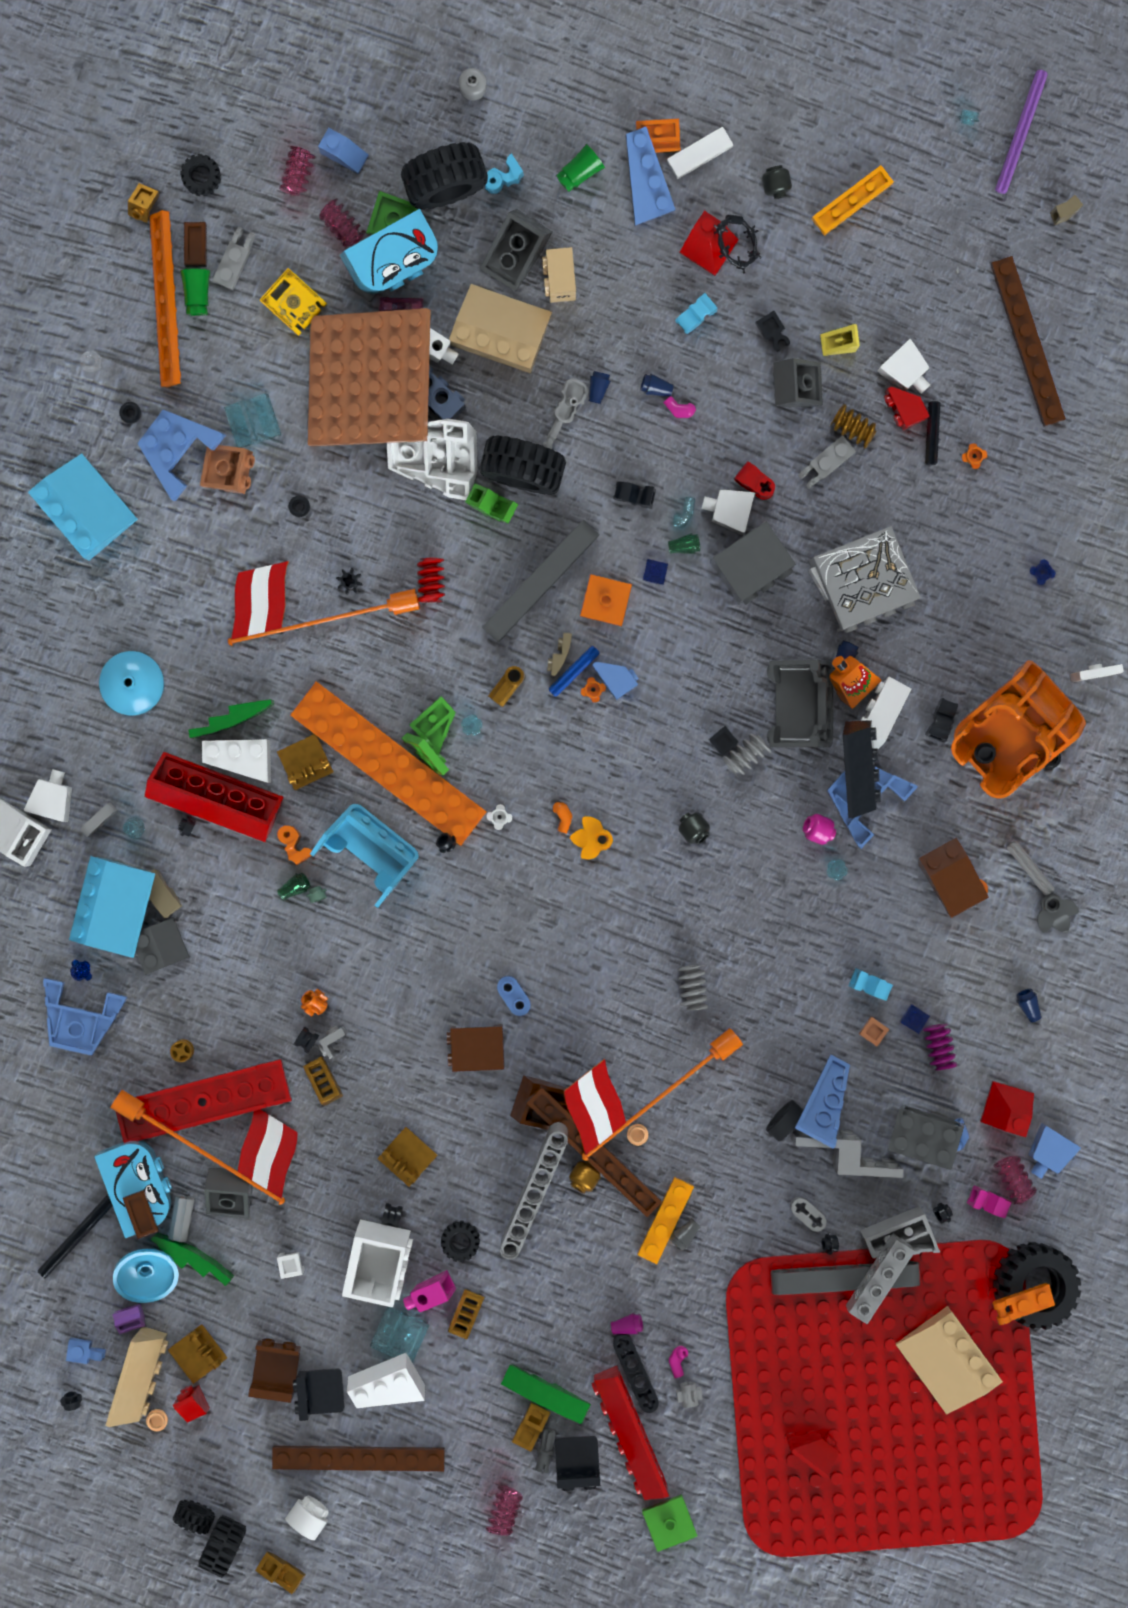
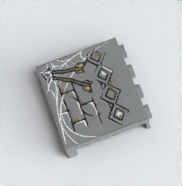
M892 526L809 560L811 568L816 567L840 626L837 632L845 630L846 633L858 629L857 624L864 622L866 626L877 621L876 617L883 614L885 618L895 614V609L903 607L904 610L916 605L914 601L921 598Z

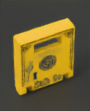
M289 268L260 299L264 306L298 336L301 332L295 326L298 324L305 330L311 323L312 318L321 312L316 303L318 302L323 307L327 305L319 295ZM285 280L290 286L276 301L271 295Z

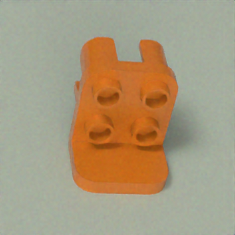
M1028 660L1016 670L1009 681L961 720L954 733L951 751L953 757L960 765L964 766L969 761L982 775L983 779L980 782V786L989 796L1005 798L1075 742L1082 734L1086 721L1079 709L1036 663ZM983 742L991 743L996 749L994 760L987 764L979 763L974 757L976 746Z

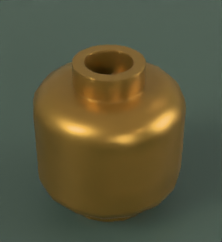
M582 1161L577 1162L569 1175L570 1185L583 1194L586 1191H593L601 1178L600 1172L588 1161L586 1163Z

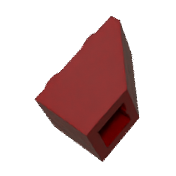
M892 386L885 391V402L889 408L892 407L895 413L893 415L894 421L898 427L901 426L903 431L925 421L929 417L920 396Z
M189 1385L180 1390L181 1393L176 1396L177 1399L173 1403V1407L187 1423L207 1414L210 1407L200 1385L195 1387Z

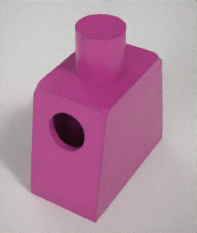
M445 1270L417 1284L410 1292V1295L403 1298V1302L407 1310L416 1307L419 1312H423L447 1302L455 1292L456 1287L448 1271Z

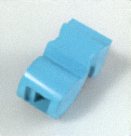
M512 153L507 157L506 161L507 168L509 169L508 173H503L496 168H492L487 172L488 180L485 188L489 193H499L503 185L509 187L513 184H519L520 179L524 177L523 170Z
M704 293L675 321L683 328L685 334H688L704 321L706 315H713L717 312L718 308L707 294Z
M855 968L848 986L859 991L863 990L869 995L887 1001L893 984Z

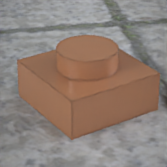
M870 1016L859 1034L875 1046H878L889 1031V1028Z

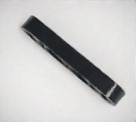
M629 1334L615 1335L613 1339L615 1352L640 1408L646 1413L656 1411L659 1405L658 1397ZM620 1338H623L624 1341H629L626 1343L628 1349L626 1354L621 1345L617 1346ZM634 1357L638 1361L635 1368H628L625 1362L628 1358ZM637 1377L645 1378L646 1385L644 1387L638 1388L634 1385ZM646 1391L649 1399H654L652 1402L653 1406L651 1407L648 1404L644 1405L646 1401L643 1393Z

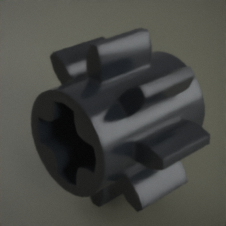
M353 568L347 573L342 569V577H336L338 581H341L337 588L339 590L345 588L346 595L352 590L357 594L356 588L363 586L358 581L362 575H354ZM352 576L355 583L350 584L348 587L344 581Z

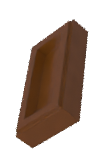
M184 222L185 267H207L206 222Z
M144 1189L123 1197L137 1239L159 1231Z

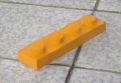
M880 165L812 216V220L825 236L893 185L894 181L882 165Z
M674 1176L637 1253L638 1256L655 1264L658 1263L694 1188L693 1185Z

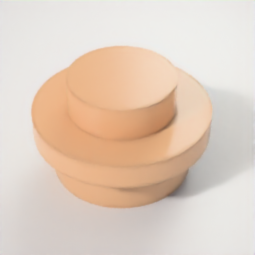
M634 1124L629 1127L627 1138L633 1145H643L648 1139V1130L642 1124Z
M161 1409L152 1410L146 1418L147 1426L153 1431L163 1430L168 1423V1416Z

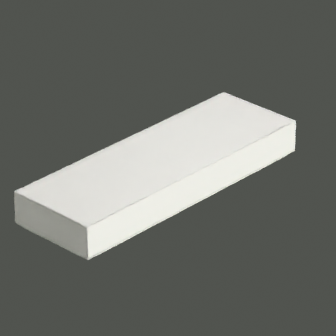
M721 127L669 157L667 162L676 178L679 179L731 149L733 143L725 129Z

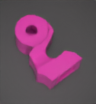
M974 1185L967 1204L975 1209H981L982 1207L983 1210L993 1215L1006 1218L1012 1202Z

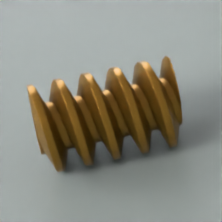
M844 404L840 407L831 424L835 423V431L842 427L841 435L850 432L849 440L856 436V444L865 441L863 448L866 449L877 432L875 430L876 423L873 422L868 426L869 419L865 418L863 421H860V413L853 417L854 409L846 413L847 405Z

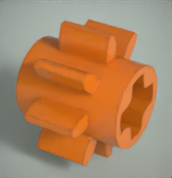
M318 988L315 992L309 990L302 996L301 1008L311 1017L314 1013L320 1015L327 1009L328 998Z

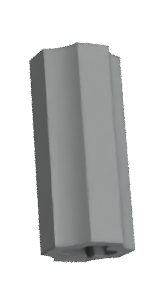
M175 1196L169 1240L186 1242L188 1240L194 1204L193 1197Z

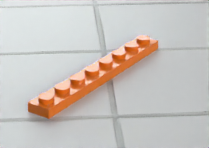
M163 210L150 215L160 380L161 387H171L181 384V372L179 367L180 353L177 337V309L175 306L174 265L172 262L170 232L171 222L169 211Z

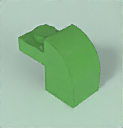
M476 483L465 503L481 513L508 524L518 506L514 501L499 496L489 488Z

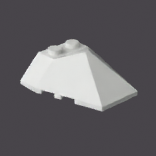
M453 419L428 422L427 441L387 443L388 469L411 480L415 478L425 483V486L430 489L434 487L444 492L443 495L449 498L466 500L474 486L478 470L476 430L466 421Z

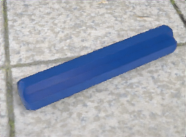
M591 646L549 687L552 695L558 696L600 654L594 646Z

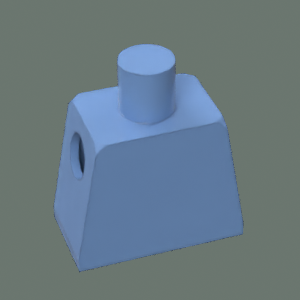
M1041 1123L1029 1151V1156L1037 1161L1031 1172L1041 1179L1048 1168L1058 1174L1078 1153L1081 1147Z

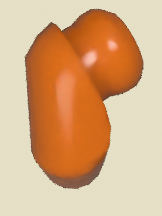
M556 802L553 805V812L557 813L561 819L557 831L567 834L573 817L572 813L565 803Z

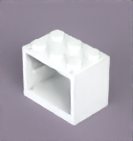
M360 1219L354 1236L342 1296L393 1307L395 1300L400 1299L404 1284L405 1272L413 1239L409 1238L411 1231Z

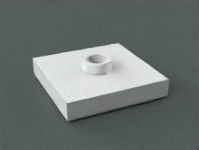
M1102 664L1091 665L1089 670L1070 674L1072 682L1120 674L1124 672L1123 664L1103 668Z

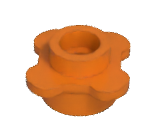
M972 443L968 446V451L961 458L963 462L971 464L973 469H978L981 461L987 458V452L977 447V444Z
M590 677L587 679L586 686L581 689V695L591 698L592 702L596 703L600 700L601 693L606 690V686L603 683L597 682L594 677Z

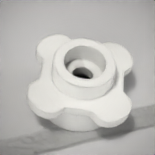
M499 804L493 812H488L487 819L492 821L496 830H501L504 824L512 821V815L505 811L504 805Z

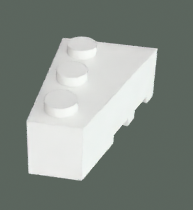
M891 677L878 684L875 689L877 695L875 699L870 700L866 707L867 713L860 720H872V727L877 729V740H873L874 748L878 749L885 743L911 691V688Z
M270 740L202 741V763L271 783Z
M404 1353L348 1376L347 1393L356 1408L425 1401V1384L407 1353Z

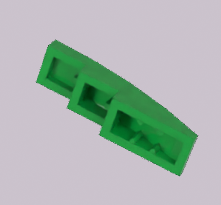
M269 699L228 706L229 715L209 717L208 727L188 730L189 738L194 739L236 727L273 706L274 700Z
M159 1232L151 1238L163 1252L172 1257L181 1269L189 1263L203 1278L210 1271L224 1286L234 1277L218 1261L185 1242L169 1240L168 1235Z
M513 1364L509 1365L501 1385L536 1404L579 1424L583 1423L591 1405L559 1385L551 1384L535 1374H529Z

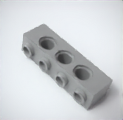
M895 1234L891 1235L846 1304L850 1314L866 1324L869 1323L913 1256L915 1250L911 1244Z

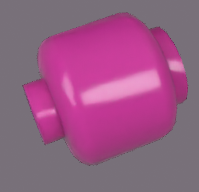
M814 814L809 816L803 824L805 837L817 844L824 845L829 840L832 841L836 835L834 821L823 815Z

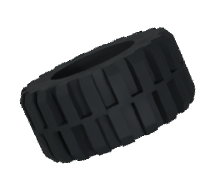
M460 142L458 144L452 143L447 146H440L434 150L431 149L424 154L416 156L415 159H411L408 161V164L403 166L401 178L410 204L416 209L425 210L427 208L434 209L453 204L474 195L487 184L488 174L479 148L470 142Z
M493 435L486 440L479 470L484 477L497 483L532 493L554 495L559 491L566 460L561 453L542 445L518 438Z
M1029 1242L1028 1245H1017V1250L1010 1249L1007 1252L1008 1257L1001 1258L999 1261L1001 1266L999 1269L996 1268L994 1273L997 1275V1280H993V1287L997 1289L994 1292L995 1299L998 1300L1023 1291V1284L1028 1274L1034 1269L1044 1266L1050 1273V1289L1055 1306L1023 1316L1014 1321L1035 1330H1040L1041 1328L1044 1330L1051 1329L1052 1324L1055 1326L1061 1325L1063 1318L1068 1319L1072 1315L1070 1311L1072 1308L1076 1309L1078 1305L1076 1299L1081 1296V1291L1078 1290V1286H1081V1278L1076 1276L1079 1273L1077 1267L1072 1265V1260L1064 1255L1063 1252L1043 1243ZM1007 1306L1005 1309L1006 1312H1009L1010 1308Z

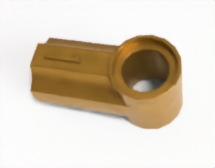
M517 666L509 667L488 697L501 707H504L519 685L524 681V671ZM512 670L520 672L521 677L517 682H512L509 679V674Z

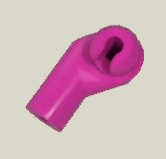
M672 396L663 402L676 418H690L696 412V407L692 403L678 404Z
M683 1346L674 1348L668 1359L674 1378L684 1375L681 1363L688 1356V1350Z

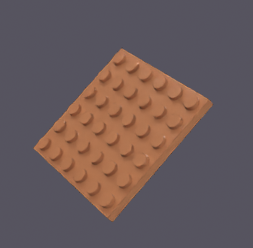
M422 308L321 315L312 318L308 413L309 446L427 441L431 310Z

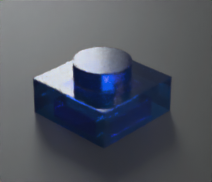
M647 559L643 581L664 585L668 563Z
M910 1004L900 1023L919 1034L930 1015Z

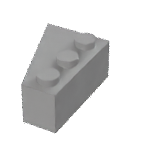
M920 1206L860 1230L872 1258L878 1257L892 1234L911 1244L915 1250L913 1255L920 1254L921 1252L940 1253L926 1215Z

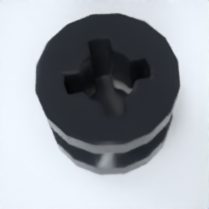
M304 1027L293 1045L302 1047L304 1052L308 1054L319 1038V1035L316 1033L312 1034L307 1027Z
M386 1203L381 1224H392L398 1228L403 1206L393 1207L391 1204Z

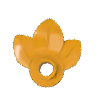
M589 816L582 818L584 829H579L570 836L571 841L582 848V859L596 858L601 850H607L613 842L611 833L603 829L601 822ZM599 836L606 837L604 844L598 842Z

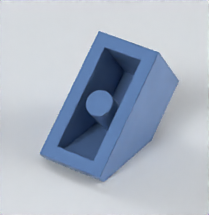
M329 127L318 146L322 155L359 174L369 156L350 139Z
M594 662L592 664L616 700L638 686L636 681L639 678L632 669L628 671L624 666Z

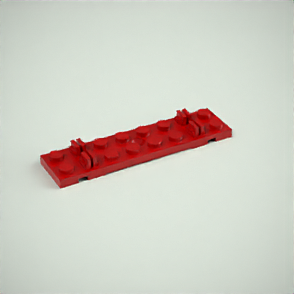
M282 1059L135 1097L145 1103L143 1106L146 1109L144 1114L174 1132L292 1101ZM200 1098L206 1099L207 1103L205 1106L199 1104ZM116 1112L124 1143L141 1141L167 1134V1132L143 1117L139 1120L135 1118L132 1122Z

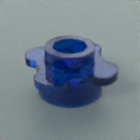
M1045 559L1041 560L1040 564L1036 567L1030 568V574L1035 576L1038 585H1044L1046 580L1054 578L1056 575L1055 570L1052 569L1049 562Z
M76 959L71 962L70 973L75 980L82 981L85 979L89 981L92 979L89 962H79Z

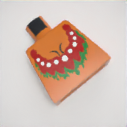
M838 656L832 662L835 670L829 675V679L840 700L851 709L882 681L852 656L846 659Z

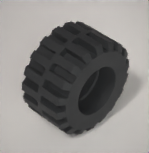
M224 1515L219 1517L198 1561V1567L221 1578L224 1577L244 1538L246 1525Z

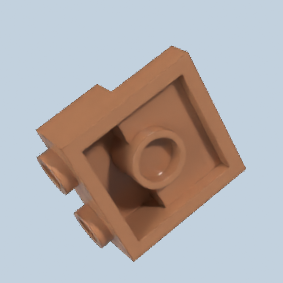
M218 445L215 451L207 447L200 486L245 494L246 489H249L251 485L249 471L255 464L253 452L245 448Z

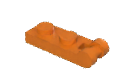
M1047 1283L993 1301L994 1310H997L998 1313L996 1318L999 1325L1008 1324L1012 1320L1055 1306L1050 1285ZM1007 1306H1009L1010 1308L1009 1312H1006L1005 1308Z

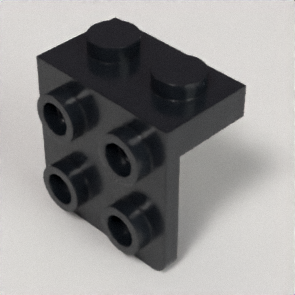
M341 1369L298 1372L296 1379H293V1391L297 1393L298 1401H295V1414H299V1421L308 1420L311 1414L344 1411L345 1403Z
M597 1437L557 1438L555 1440L557 1489L572 1491L575 1488L583 1487L585 1490H592L596 1486H601Z

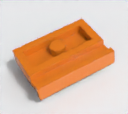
M679 118L636 121V130L647 127L655 153L681 151Z

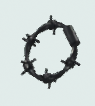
M728 214L717 226L714 224L716 228L714 234L718 233L719 252L721 253L719 257L725 256L732 265L736 266L737 269H742L743 274H745V267L753 263L758 257L762 258L757 251V238L755 235L759 231H755V225L750 227L743 217ZM728 223L744 225L747 230L743 233L748 234L746 238L751 237L753 250L751 252L747 251L750 257L747 262L740 260V256H737V261L728 254L730 246L727 245L725 247L722 233L724 231L728 232L725 229Z

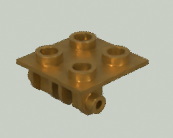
M315 734L277 751L288 775L287 778L294 790L334 773Z
M405 1127L377 1159L410 1187L438 1155L411 1130Z
M203 1324L199 1325L168 1349L169 1353L193 1384L211 1370L218 1368L228 1358Z

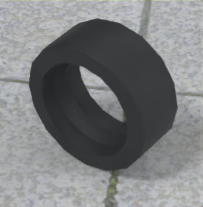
M793 1100L789 1101L774 1115L767 1125L766 1131L778 1142L782 1141L795 1129L803 1109Z

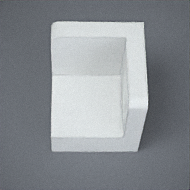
M299 1252L286 1255L285 1253H280L278 1255L277 1262L281 1279L299 1276L304 1273L305 1268L301 1265Z

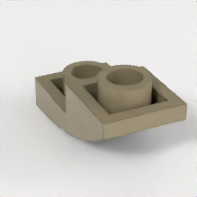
M563 633V638L558 640V650L562 651V654H553V659L548 658L547 671H551V676L556 677L564 665L570 649L572 633Z
M154 869L151 871L155 873L149 899L160 914L167 918L178 910L182 904L174 890L168 887L159 870Z

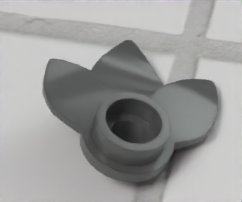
M1056 894L1045 895L1041 901L1042 910L1037 916L1038 926L1043 933L1047 932L1051 927L1060 932L1068 933L1070 928L1069 916L1079 913L1076 904L1069 899H1061ZM1051 900L1055 902L1053 908L1048 906V902Z

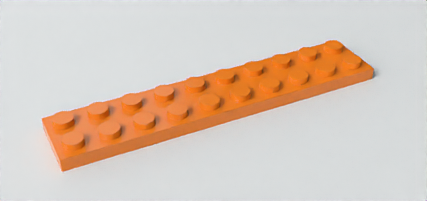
M317 681L290 716L443 833L455 836L456 843L460 846L487 813L482 807Z

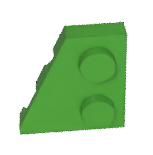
M440 696L409 725L421 738L426 737L433 744L434 747L432 749L435 753H440L456 712Z
M406 733L401 738L405 743L412 744L417 750L415 753L434 772L444 775L449 771L445 765L446 760L439 753L434 752L432 749L434 747L433 744L426 737L420 738Z

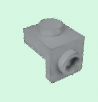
M337 1025L325 1031L327 1035L319 1040V1049L324 1057L328 1056L331 1059L335 1056L330 1044L347 1034L344 1026L340 1028Z

